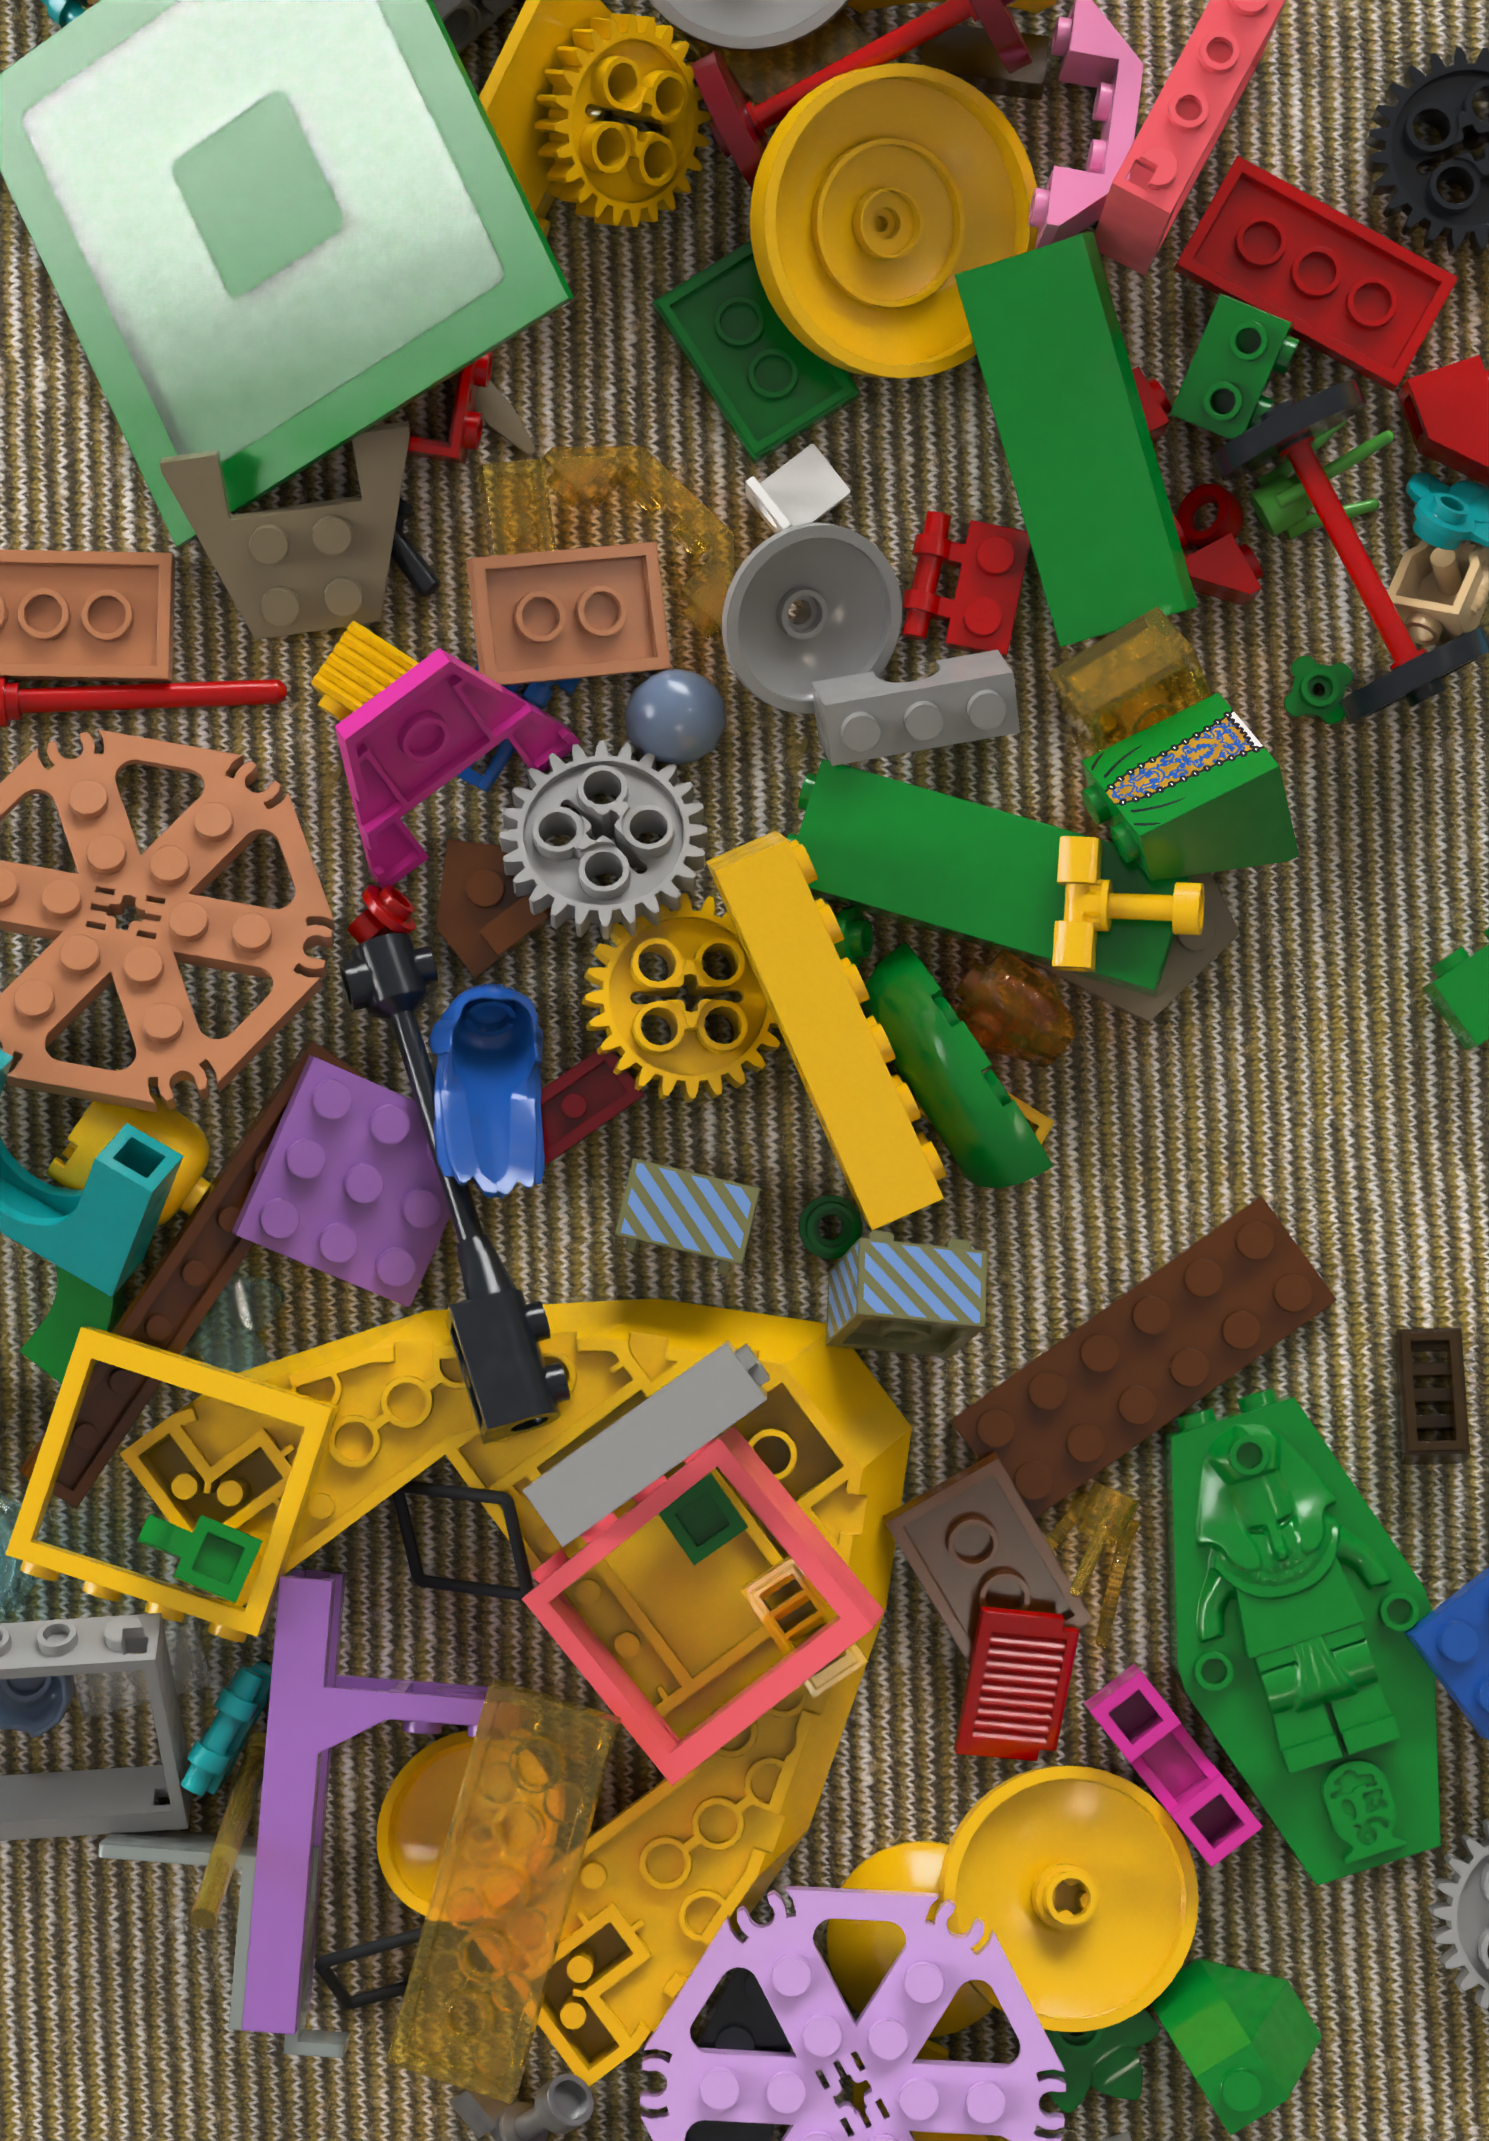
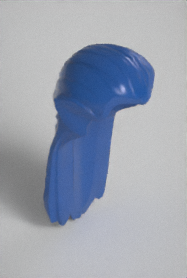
M494 983L469 988V990L459 994L448 1006L440 1020L434 1024L428 1040L431 1051L438 1056L434 1085L435 1152L438 1166L445 1177L454 1176L459 1185H466L471 1179L485 1197L503 1199L514 1190L518 1181L529 1189L533 1187V1184L535 1186L541 1184L544 1174L545 1154L541 1115L543 1031L538 1028V1014L536 1013L535 1004L521 992L510 987L506 988L502 984L495 985Z

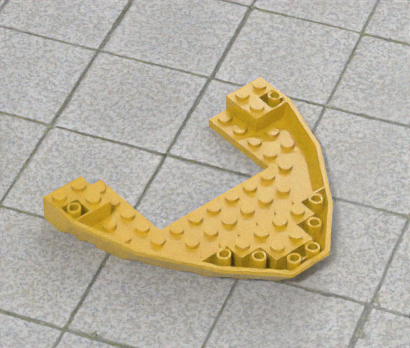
M658 1298L542 1304L548 1319L551 1338L539 1341L540 1349L546 1365L560 1362L568 1383L570 1400L558 1403L561 1416L552 1423L487 1444H483L446 1324L448 1309L423 1311L238 1373L339 1406L285 1574L445 1455L469 1488L503 1491L513 1498L529 1568L533 1572L560 1549L570 1558L587 1543L579 1536L565 1547H562L522 1490L729 1340L735 1350H738L747 1343L770 1376V1380L762 1385L767 1393V1400L732 1426H735L872 1597L886 1611L896 1540L885 1523L883 1516L901 1506L912 1427L853 1348L826 1346L827 1323ZM201 1395L169 1416L122 1451L120 1455L170 1523L193 1532L197 1520L202 1514L263 1541L237 1601L234 1603L243 1607L248 1603L305 1427ZM730 1426L728 1429H726L725 1431H723L721 1434H719V1435H718L717 1437H715V1438H716V1439L719 1438L722 1434H724V1433H725L727 1430H729L732 1426ZM682 1461L665 1473V1477L667 1479L685 1465V1462ZM718 1466L711 1473L747 1523L748 1528L696 1565H693L658 1514L562 1591V1594L679 1739L785 1657L742 1594L741 1587L788 1557L789 1554ZM631 1498L614 1510L613 1513L619 1519L636 1503ZM481 1502L509 1540L502 1505ZM795 1578L765 1598V1600L773 1609L800 1591L802 1587ZM809 1600L779 1621L787 1631L817 1611V1609ZM884 1614L872 1630L856 1641L867 1659H869ZM823 1622L794 1642L796 1647L826 1625V1622ZM845 1651L842 1652L830 1663L824 1666L821 1670H823L824 1668H826L827 1666H829L830 1664H832L833 1662H835L847 1653ZM867 1663L816 1698L812 1697L803 1683L673 1786L665 1778L544 1870L535 1885L514 1905L491 1918L474 1922L470 1925L468 1929L572 2072L581 2078L588 2087L630 2057L649 2040L727 1915L732 1929L737 1934L740 1929L737 1922V1909L745 1906L750 1915L808 1831Z

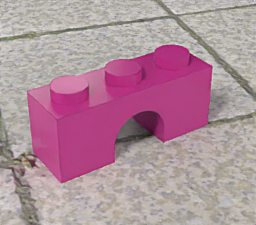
M1134 1663L1083 1703L1211 1867H1214L1263 1828L1261 1823L1181 1724L1182 1722Z

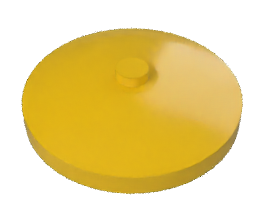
M1070 1765L1042 1767L1018 1774L1002 1782L977 1801L957 1827L948 1845L942 1864L938 1893L939 1905L948 1898L955 1902L956 1907L947 1921V1927L951 1932L955 1934L967 1932L977 1917L984 1921L983 1936L972 1947L974 1951L979 1950L987 1942L993 1929L1043 2028L1059 2032H1087L1112 2026L1134 2016L1159 1997L1173 1981L1189 1952L1195 1934L1199 1905L1198 1882L1190 1850L1181 1831L1167 1811L1150 1794L1123 1777L1091 1767ZM982 1980L968 1981L974 1990L988 2003L1005 2013L994 1990L988 1983Z

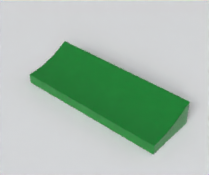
M1081 233L1013 257L954 274L1059 646L1063 647L1198 607L1094 233Z

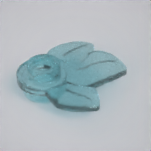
M239 1266L204 1317L203 1326L194 1332L182 1350L187 1352L199 1351L210 1365L235 1373L269 1362L266 1350L256 1332L264 1329L277 1316L286 1299L285 1292L266 1279L238 1277Z

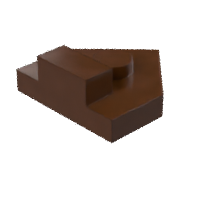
M447 839L436 929L477 980L551 922V907L539 914L533 915L530 912L529 904L531 894L519 897L515 895L513 879L516 875L505 874L503 856L508 853L502 852L500 845Z

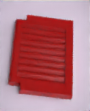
M980 1607L954 1744L956 1754L1037 1761L1039 1750H1057L1080 1630L1077 1628L1064 1627L1065 1619L1062 1614Z

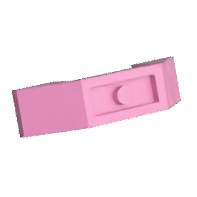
M1074 0L1068 18L1057 17L1051 43V55L1061 56L1058 81L1097 88L1092 119L1102 122L1100 140L1092 139L1085 171L1054 166L1045 189L1035 187L1028 217V226L1038 228L1035 249L1075 236L1100 219L1111 184L1135 139L1144 64L1093 0ZM1130 172L1126 178L1128 181L1130 179Z

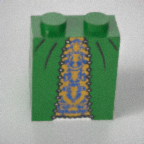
M1219 693L1082 760L1088 787L1081 790V795L1090 816L1097 825L1107 822L1110 826L1112 840L1126 863L1136 860L1151 881L1288 862L1299 856L1280 766Z

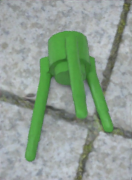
M1347 420L1316 438L1311 443L1314 452L1327 442ZM1386 430L1324 466L1323 469L1328 479L1334 478L1391 443L1394 439L1393 432ZM1288 458L1276 469L1257 479L1259 488L1250 492L1249 498L1258 518L1272 537L1285 531L1289 539L1292 540L1310 529L1323 526L1317 513L1307 515L1306 511L1313 508V505L1297 474L1287 478L1294 471ZM1371 498L1343 505V508L1350 519L1377 510L1379 508V501Z

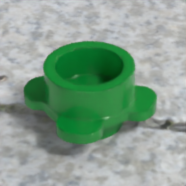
M1307 655L1298 657L1290 667L1294 680L1291 684L1290 693L1284 698L1283 704L1286 712L1294 718L1301 716L1313 719L1321 718L1328 725L1340 722L1345 715L1338 702L1343 699L1345 688L1353 681L1351 669L1341 662L1328 666L1316 663L1312 657ZM1316 684L1321 685L1324 688L1323 695L1316 696L1312 691L1313 686Z

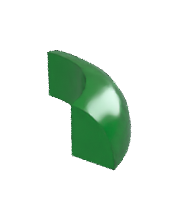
M906 942L894 949L875 967L865 985L870 1000L863 1002L862 1011L865 1018L873 1015L877 1024L880 1023L896 1057L891 1062L928 1116L963 1176L978 1187L998 1189L1021 1184L1053 1167L1015 1100L1010 1098L994 1072L990 1069L982 1074V1071L992 1066L991 1062L964 1021L960 1022L950 1004L942 996V989Z

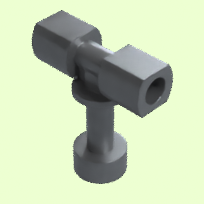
M488 2071L482 2072L471 2080L449 2102L478 2138L489 2133L495 2141H546L548 2130L557 2134H565L587 2122L592 2115L594 2107L590 2088L576 2075L561 2074L544 2084L536 2094L534 2106L528 2102L513 2103Z

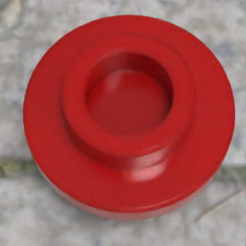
M368 885L361 893L368 909L362 912L347 928V931L359 944L374 937L393 932L410 935L416 928L415 922L411 917L415 909L409 899L395 887L386 885L381 889L375 885Z

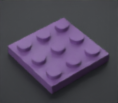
M309 1055L242 1206L232 1233L410 1308L451 1215L415 1100Z

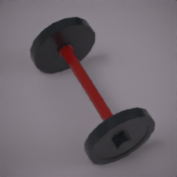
M1348 380L1331 386L1298 403L1293 398L1275 406L1260 416L1261 423L1225 444L1211 458L1222 480L1227 481L1250 473L1279 458L1288 457L1394 661V664L1389 666L1392 672L1358 689L1338 702L1349 725L1406 698L1411 708L1445 690L1440 679L1489 653V637L1483 626L1426 653L1424 648L1417 650L1311 446V443L1316 438L1327 433L1364 408L1367 402L1355 380Z

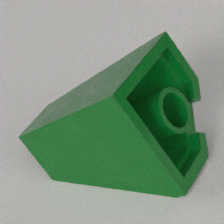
M1197 1957L1181 1967L1173 1981L1151 2003V2006L1230 2136L1288 2100L1322 2038L1320 2031L1286 1978L1228 1967L1223 1963Z

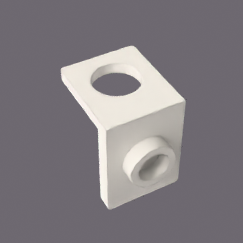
M810 444L761 483L754 476L745 481L746 498L774 534L796 525L815 523L850 496L848 486L815 444Z

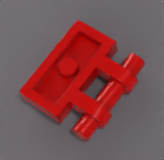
M928 511L923 533L915 536L912 555L917 557L911 589L904 590L902 611L906 612L901 635L906 638L923 641L927 638L930 619L949 622L944 647L971 653L998 650L1006 660L1030 547L1027 531L970 520L966 543L952 542L947 539L952 517L942 512ZM942 564L960 567L954 599L936 595Z

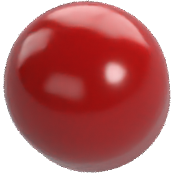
M1210 483L1200 485L1187 494L1179 507L1177 520L1186 535L1187 541L1199 548H1203L1229 533H1232L1236 540L1243 528L1244 513L1239 500L1231 492L1219 485ZM1208 503H1218L1219 512L1215 522L1208 529L1198 531L1193 521L1196 510Z

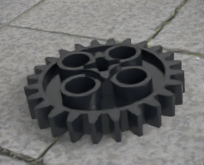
M1457 47L1451 56L1448 67L1444 65L1436 53H1433L1425 64L1426 76L1419 69L1411 65L1403 76L1406 88L1391 83L1384 95L1391 106L1378 105L1371 118L1382 128L1371 129L1365 139L1366 145L1381 151L1370 155L1364 166L1365 170L1383 172V176L1375 181L1370 191L1372 195L1391 194L1392 199L1383 212L1385 217L1396 215L1402 211L1408 216L1401 231L1404 236L1414 231L1418 226L1426 229L1423 247L1429 249L1440 235L1447 237L1449 255L1454 256L1463 240H1469L1475 256H1480L1487 246L1489 237V144L1484 147L1476 161H1474L1470 153L1458 155L1452 160L1449 159L1453 157L1461 143H1463L1467 151L1475 150L1489 143V122L1479 119L1472 109L1473 102H1489L1488 48H1482L1475 62L1468 64L1462 47ZM1421 123L1432 125L1440 133L1442 143L1432 146L1422 143L1415 136L1413 126ZM1446 161L1438 166L1436 170L1426 174H1419L1416 169L1417 166L1433 165ZM1441 181L1455 182L1462 188L1465 201L1456 204L1447 202L1438 193L1436 184Z

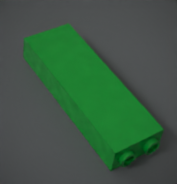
M823 758L818 773L809 772L806 775L798 801V809L804 810L805 815L799 834L789 833L787 839L789 842L796 839L799 845L803 844L813 864L818 880L808 884L812 896L846 906H855L862 911L1052 967L1055 921H1063L1065 887L1060 886L1057 882L1060 837L1090 836L847 765L832 766L829 760ZM1101 840L1103 842L1101 879L1112 880L1113 893L1173 895L1176 882L1192 881L1193 875L1151 881L1136 860L1126 863L1114 843ZM1112 919L1109 932H1097L1095 972L1071 973L1156 998L1175 936L1173 934L1172 921Z

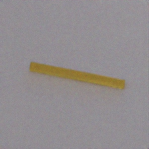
M257 1732L249 1738L190 1914L192 1924L200 1929H211L216 1925L263 1781L266 1733Z

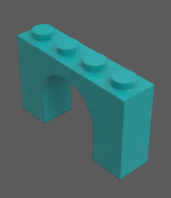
M0 1050V1096L13 1060V1056ZM126 1123L94 1159L84 1189H65L48 1184L24 1169L8 1151L0 1136V1232L108 1296L113 1297L145 1257L183 1155Z

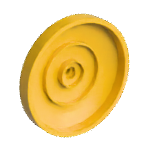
M891 63L855 69L838 75L816 87L788 112L770 138L758 166L751 196L750 235L754 261L761 284L778 317L788 330L815 355L838 368L867 377H924L949 370L971 359L977 353L954 274L1013 257L1036 248L1038 228L1028 226V217L1032 195L1035 187L1037 188V184L1026 150L1005 115L988 97L963 79L944 70L919 64Z

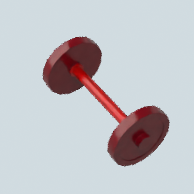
M948 0L756 106L748 100L723 57L715 50L691 64L702 97L714 120L709 123L711 131L726 158L733 157L745 180L753 190L758 166L769 142L766 129L782 121L806 94L838 75L855 69L887 64L971 17L975 23L981 20L1009 74L1032 63L1033 60L1007 6L1016 0Z

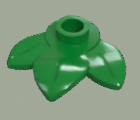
M1145 2008L1120 2023L1087 2032H1059L1045 2029L1065 2072L1052 2069L1041 2071L1042 2075L1056 2074L1065 2079L1066 2092H1048L1056 2105L1064 2112L1071 2113L1080 2105L1090 2085L1097 2091L1116 2098L1138 2100L1141 2096L1143 2070L1140 2057L1135 2048L1148 2043L1160 2032L1155 2020Z

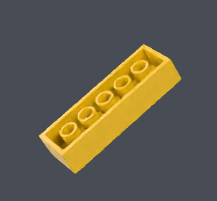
M775 830L706 861L855 1204L871 1230L873 1231L944 1199L937 1184L938 1180L947 1177L944 1166L932 1141L928 1142L924 1132L916 1134L911 1122L921 1118L920 1111L907 1083H903L898 1074L891 1076L885 1063L896 1059L882 1025L880 1023L877 1024L873 1015L868 1018L864 1016L860 1004L870 1000L869 994L856 965L851 964L848 957L840 960L834 944L844 940V937L830 905H825L822 898L815 901L808 884L818 880V877L804 845H799L796 839L789 842L786 837Z

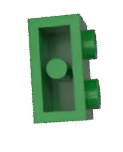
M1220 294L1170 415L1231 440L1261 423L1260 416L1270 410L1274 402L1273 399L1264 396L1274 372L1285 376L1300 341L1289 336L1294 323L1227 295Z

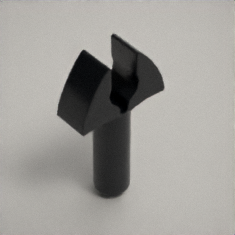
M400 498L391 558L421 597H428L439 589L441 581L404 534V521L413 516L415 511L407 501Z

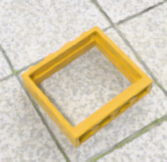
M93 1326L81 1327L5 1555L23 1560L20 1571L31 1576L55 1582L58 1581L60 1573L84 1580L82 1591L95 1597L120 1602L124 1593L147 1601L145 1611L149 1614L161 1613L163 1619L174 1622H183L185 1614L210 1621L207 1630L209 1633L231 1641L245 1643L247 1634L258 1637L267 1629L278 1595L279 1578L285 1574L339 1406ZM96 1360L305 1427L246 1608L37 1540Z

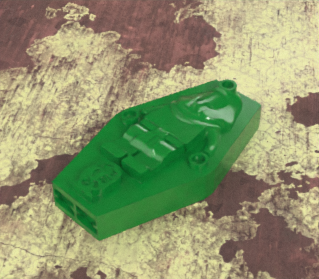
M1270 1388L1238 1398L1237 1402L1240 1410L1217 1418L1213 1408L1181 1416L1176 1419L1179 1430L1164 1434L1171 1664L1178 1686L1306 1875L1318 1886L1441 1846L1435 1675L1404 1634L1428 1615L1432 1609L1424 1586L1296 1399L1291 1396L1277 1398L1274 1388Z

